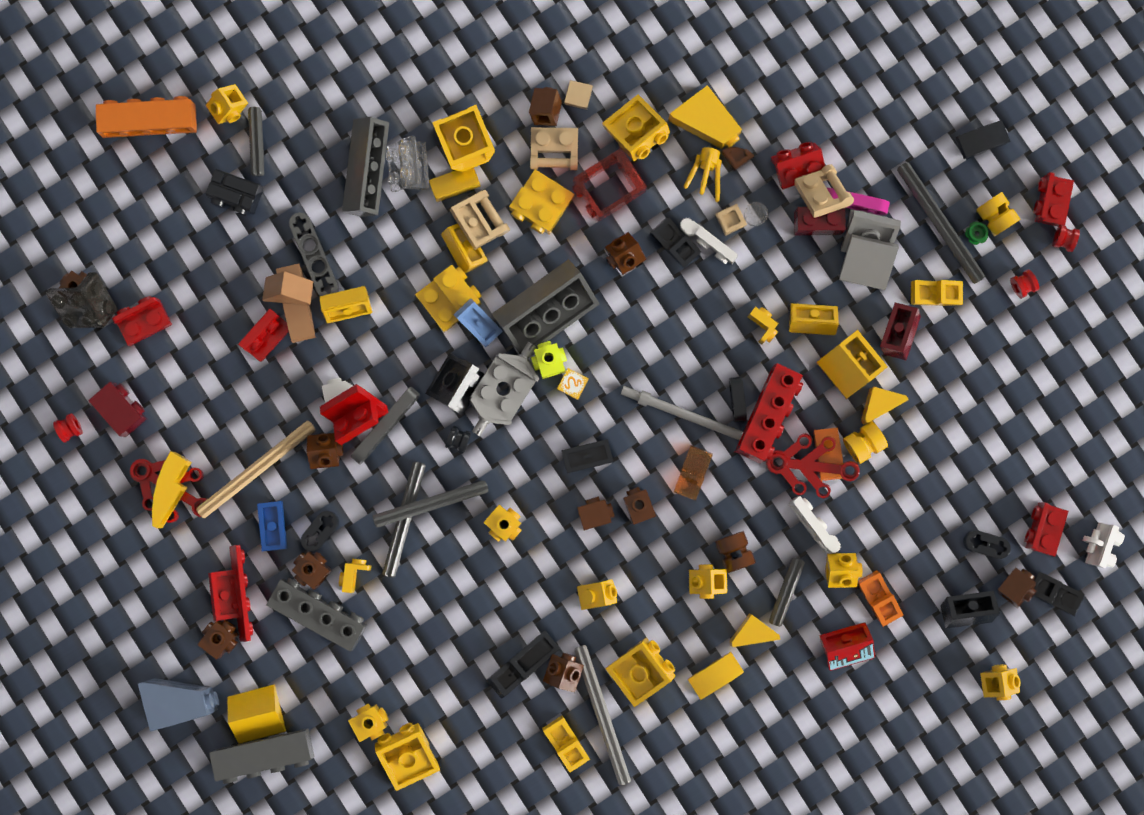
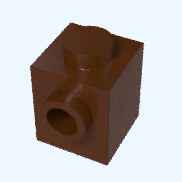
M551 87L534 88L529 109L534 125L557 126L562 105L557 89Z
M640 487L626 492L627 497H624L623 500L633 525L656 517L646 489L641 491Z
M599 496L585 500L586 505L577 507L584 531L612 523L611 518L615 517L611 503L606 504L605 500L600 501Z
M1015 567L998 588V594L1018 609L1024 600L1029 602L1035 595L1036 590L1034 588L1036 582L1033 580L1035 577L1027 570L1022 569L1020 571Z

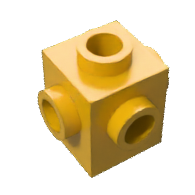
M236 84L212 92L206 107L218 124L224 122L233 123L241 117L240 113L247 106L248 102Z
M500 504L483 522L491 529L488 533L498 542L501 539L506 542L509 538L513 541L522 531L519 528L522 523L518 521L521 516L511 507L506 510ZM503 520H507L509 523L507 529H502L500 526Z
M856 553L827 554L825 574L828 588L857 587L858 577H862V564L858 563Z
M701 564L699 569L689 570L690 594H699V599H713L714 594L727 593V569H713V564Z
M1006 664L993 665L992 670L980 673L984 697H996V700L1001 701L1009 700L1011 695L1020 693V678L1017 675V668H1007Z
M368 703L356 710L358 715L348 720L358 741L361 742L368 737L374 740L385 734L383 729L388 726L386 721L389 718L382 707L379 709L377 704L371 707ZM368 719L373 721V725L368 723Z

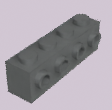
M374 117L353 119L342 212L359 217L378 215L389 122Z
M290 577L288 580L281 579L266 606L350 652L355 649L367 627V624L363 623V617L354 612H351L350 615L343 612V606L334 601H330V603L325 602L321 599L322 595L312 589H309L308 592L300 588L301 584Z
M309 728L214 749L209 752L215 782L223 780V784L235 782L238 780L237 777L246 775L247 779L262 775L261 771L270 769L271 773L285 770L286 765L294 764L295 768L306 766L309 764L308 760L315 757Z

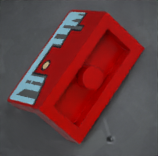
M865 622L819 635L830 671L875 658L873 638Z

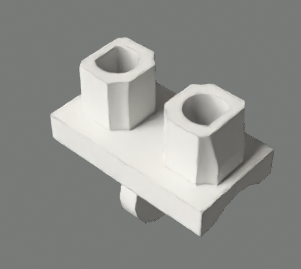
M1098 522L1092 536L1083 537L1082 541L1089 543L1086 550L1088 555L1085 563L1102 568L1115 566L1117 558L1116 555L1111 554L1113 545L1120 546L1125 537L1118 531L1119 527Z

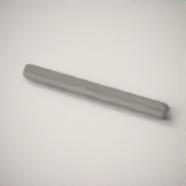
M582 645L576 647L574 651L578 663L584 665L582 675L618 784L625 785L631 779L587 646Z

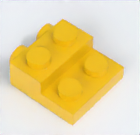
M639 94L602 123L604 129L618 142L620 148L633 161L638 158H646L650 153V148L655 144H663L668 139V134L670 133L667 122Z
M535 169L524 187H521L509 208L512 211L511 215L517 220L523 222L525 219L532 224L531 228L540 234L546 232L550 235L575 194Z
M450 265L434 277L431 283L415 294L444 333L459 322L454 314L470 298L478 306L482 305L479 300L482 295L474 285L471 287L467 285L464 281L468 278L460 267L455 269L453 265Z
M647 637L605 668L634 707L669 684L675 677L673 664L667 659L663 660L659 654L660 648L654 640L649 641Z
M412 723L404 724L399 729L400 732L393 735L390 733L383 734L375 743V753L396 791L440 771L439 764L429 747V742L419 723L415 725Z

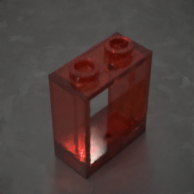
M622 148L574 177V186H572L579 199L583 197L587 203L585 209L590 217H596L598 222L645 193L647 186ZM616 163L633 188V191L600 211L583 183Z

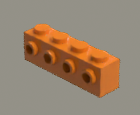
M176 96L174 100L155 97L151 98L150 101L141 102L140 99H128L126 103L106 100L103 101V104H96V130L103 138L197 133L196 105L186 96Z

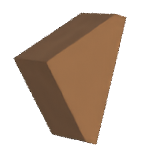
M285 271L265 278L262 300L264 302L311 305L314 282Z

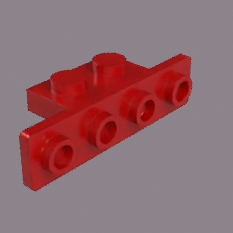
M234 545L229 547L232 570L208 573L213 621L237 618L240 642L251 641L250 636L253 635V625L248 619L250 600L246 597L245 588L248 586L247 575L243 573L245 553L243 549L241 550L240 545Z

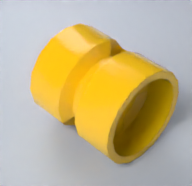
M1003 192L976 209L983 220L989 221L987 227L994 237L1021 220L1014 209L1008 208L1009 201Z
M873 421L862 426L859 433L853 432L843 438L846 449L857 464H861L871 458L872 452L877 454L888 447L883 433Z

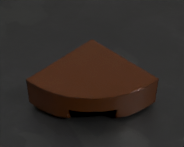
M728 147L721 151L734 171L754 158V155L749 150L739 147Z

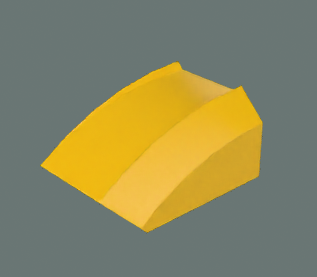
M477 105L432 122L451 169L464 172L489 162L493 156L495 149Z

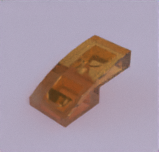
M690 445L674 493L693 500L697 499L713 453Z

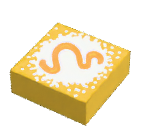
M567 368L557 390L578 400L589 378Z

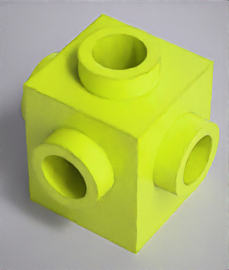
M551 341L538 344V349L534 350L535 356L531 357L535 371L540 370L542 379L565 373L563 362L567 361L563 347L558 348L557 343L551 344ZM551 356L553 360L551 362L545 361V357Z

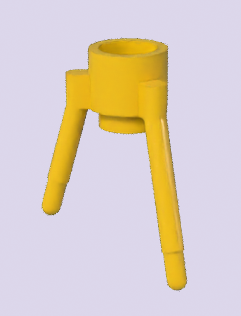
M710 147L702 148L701 155L696 156L695 163L684 184V189L688 188L700 165V168L704 169L699 193L703 195L709 171H713L715 168V201H720V167L722 160L719 159V150Z

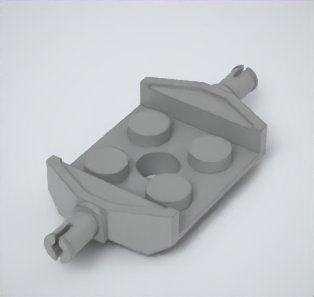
M527 342L521 354L518 353V355L497 353L469 398L480 419L472 430L473 433L481 436L489 423L511 425L514 415L534 383L539 380V377L528 362V358L536 348L535 345ZM500 382H506L509 386V390L505 395L497 393L496 388Z

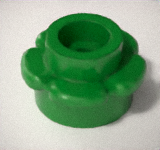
M972 222L969 225L970 227L965 230V236L971 244L978 245L988 239V228L983 223Z

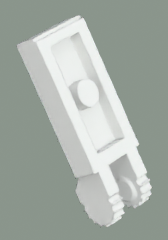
M683 218L681 220L680 228L688 237L696 236L698 238L696 242L706 250L710 247L717 252L715 257L722 263L726 264L729 262L733 264L738 257L737 253L695 221H692V219Z
M798 496L788 502L790 508L814 540L824 549L825 553L839 552L841 544L838 542L837 537L828 534L825 522L820 517L816 518L811 511L813 507L806 498L802 499L801 496Z

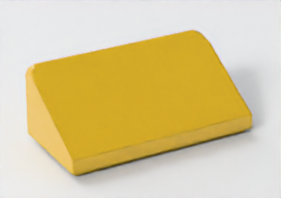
M474 168L464 172L455 170L429 180L436 202L481 187Z
M458 223L447 227L441 233L455 262L464 273H468L488 262L481 247L476 250L473 249Z
M365 286L320 296L321 310L326 323L373 313Z
M790 304L789 332L836 335L839 325L838 306Z

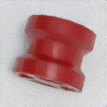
M1060 224L1055 232L1052 246L1055 248L1063 247L1066 251L1073 252L1079 240L1080 230L1075 228L1070 230L1065 225Z
M1029 269L1024 271L1019 277L1014 276L1010 278L1012 289L1020 299L1026 297L1027 293L1036 292L1040 288L1036 276Z
M72 413L66 415V418L53 422L58 437L64 443L68 442L74 435L80 436L83 434L79 421Z

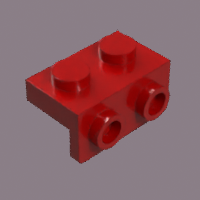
M812 142L802 143L798 148L792 150H781L777 152V155L771 157L782 189L795 186L796 178L820 171L825 166L821 148Z

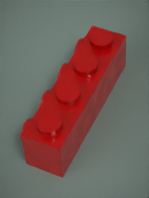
M778 363L771 368L734 452L759 464L765 462L766 459L770 460L775 450V447L772 446L775 438H780L784 430V426L781 425L784 417H789L794 404H791L794 395L798 396L802 389L803 383L800 382L802 374Z

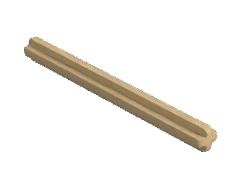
M310 421L303 423L203 502L196 509L198 514L202 518L209 516L306 439L307 435L315 432V427Z

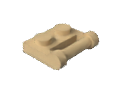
M531 127L530 169L538 170V167L577 170L578 128ZM538 153H571V158H538Z
M832 164L824 166L820 171L795 179V187L814 218L848 207L854 202L851 193L845 190L837 177V171ZM828 180L838 198H832L823 181Z
M486 190L469 197L450 209V212L474 250L510 231L507 223H503L488 199L489 194ZM477 203H481L496 229L491 230L478 209Z

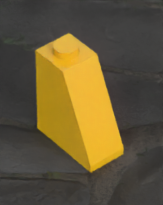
M708 85L669 115V121L672 124L720 149L726 145L731 147L740 140L741 127Z

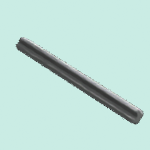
M906 162L899 166L897 169L898 173L971 281L975 284L984 279V273L911 165Z

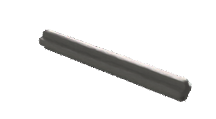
M413 462L401 506L416 502L426 467L424 463ZM412 517L396 522L382 572L384 576L391 578L396 576Z
M482 480L373 515L374 525L381 527L488 492L487 483Z

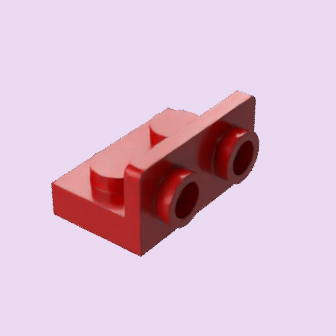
M1049 172L1044 178L1040 179L1038 191L1041 192L1040 198L1036 201L1033 214H1036L1035 222L1057 227L1060 224H1066L1074 180L1056 177L1053 172Z
M151 296L142 298L138 301V305L132 308L125 307L119 310L117 316L112 318L113 322L118 325L128 346H132L172 325L161 301Z
M269 309L238 345L262 362L289 332L287 322L272 309Z
M1039 502L1038 506L1033 508L1031 514L1033 523L1031 529L1029 528L1025 535V542H1027L1025 548L1056 557L1069 511L1051 506L1046 502Z

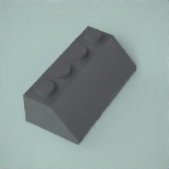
M568 259L492 313V316L518 353L521 354L527 342L532 343V345L536 346L535 349H538V344L552 339L598 306L599 302L581 272Z

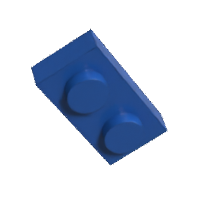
M283 501L257 504L262 551L287 549Z

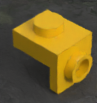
M755 306L748 315V318L766 331L758 342L761 345L765 341L770 343L778 333L775 328L779 323L771 318L772 314L765 308L760 307L758 309Z
M352 559V563H345L344 572H340L339 586L342 587V592L354 593L357 569L369 571L372 565H366V560Z
M612 579L577 586L581 610L617 603V589Z

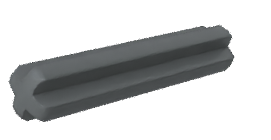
M250 107L248 109L251 174L258 177L265 174L262 110L260 107Z
M792 558L769 619V623L781 627L805 564L803 560L799 558Z

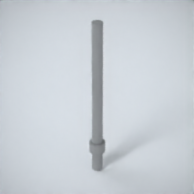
M623 386L621 395L638 401L637 404L645 407L647 405L737 440H740L743 431L652 397L651 393L642 390V392L626 386Z

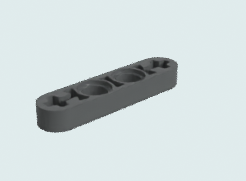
M295 213L289 220V226L311 279L314 282L316 291L320 296L327 295L325 291L322 292V289L325 288L323 281L320 279L317 282L316 280L317 278L325 277L327 283L334 286L331 288V293L339 292L338 283L310 218L304 213ZM301 218L302 221H306L303 224L304 229L307 233L311 231V234L303 235L300 228L294 226L298 224V219ZM308 239H313L316 242L315 249L310 252L305 251L303 248L304 242ZM319 260L323 261L325 269L321 273H315L312 270L313 263Z
M412 386L409 387L355 449L351 458L359 465L362 464L417 401L420 393Z

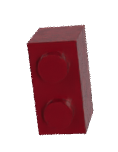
M797 207L794 211V236L842 235L846 230L845 208L816 218L812 216L808 207Z
M894 303L880 345L884 355L907 360L921 318L918 308Z
M109 382L88 401L120 437L126 438L147 420L143 414L145 410L137 401L132 402L127 396L130 394L129 391L121 383L117 385L116 383Z

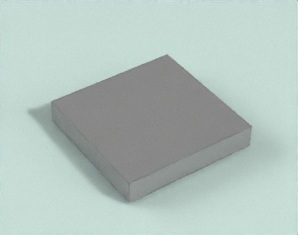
M852 234L839 280L886 290L899 249L898 244Z

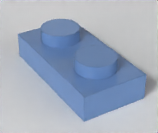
M471 298L454 314L485 347L503 332Z

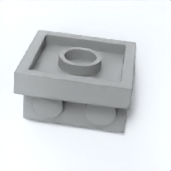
M850 209L847 231L841 245V251L847 252L852 234L894 244L901 227V221Z

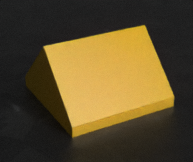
M275 684L227 697L228 724L238 744L286 732Z

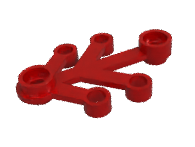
M807 433L799 435L797 441L785 451L774 450L770 460L766 459L767 468L772 473L782 474L792 486V491L796 495H803L807 490V484L803 480H798L790 468L799 469L816 489V494L820 498H827L830 495L831 488L827 483H823L814 471L840 474L846 481H854L860 473V468L854 461H846L843 464L815 461L827 451H832L835 448L836 441L831 436L824 437L821 444L801 460L791 459V457L802 448L806 449L811 445L812 438ZM802 437L808 438L809 443L807 445L801 444L800 439ZM831 440L833 446L831 448L825 447L824 441ZM781 458L783 461L782 465H776L774 459ZM852 466L855 472L848 474L845 470L846 467ZM802 484L804 490L801 492L797 491L795 485ZM826 487L828 493L821 494L819 488Z
M138 459L130 467L132 479L140 482L143 495L142 506L145 510L152 511V508L147 506V501L149 499L153 500L150 482L156 485L159 475L155 472L161 471L165 460L151 463L146 459ZM144 466L146 473L140 475L139 469ZM191 468L185 473L180 483L188 481L199 482L203 479L204 473L200 468ZM195 470L199 472L198 479H193L192 473ZM185 491L180 500L192 506V512L196 516L201 517L196 509L207 499L196 498ZM175 509L173 510L174 518L167 520V523H174L178 520L179 514Z

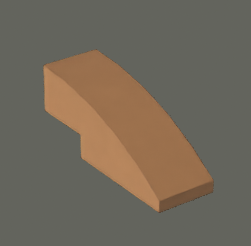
M300 264L276 269V273L285 271L304 278ZM282 303L292 343L316 338L310 305Z

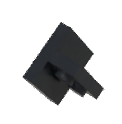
M449 353L425 394L458 414L463 415L470 404L469 398L484 376V373L475 365Z

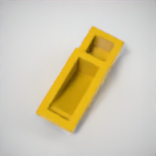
M170 451L157 479L152 506V526L155 528L164 527L188 488L181 484L180 481L192 462L176 452Z

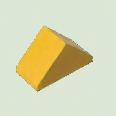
M877 387L870 388L861 418L862 424H867L908 401V397Z
M748 614L730 639V646L737 647L780 640V635L752 614Z

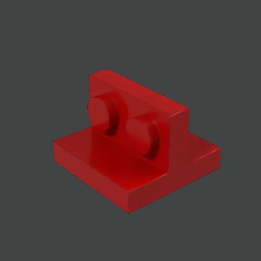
M355 384L320 406V414L333 422L335 441L340 445L378 424V419L388 413V406L358 384Z

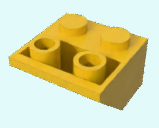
M858 330L816 362L845 399L849 398L888 367Z

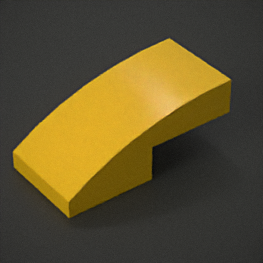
M911 281V305H963V281Z
M729 652L712 662L708 667L689 677L688 681L700 700L740 676L744 671L732 652Z
M563 715L542 728L569 772L590 760Z

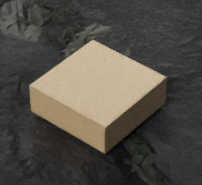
M570 80L564 104L587 110L593 85Z
M737 204L715 214L725 236L747 226Z

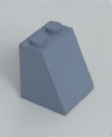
M157 678L138 683L150 732L204 717L218 710L219 698L216 691L213 692L212 687Z

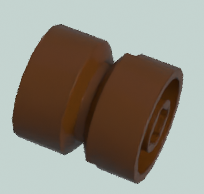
M744 531L715 541L719 554L724 555L722 562L724 568L727 569V573L756 563L752 551L746 548L749 543ZM741 551V556L732 558V552Z

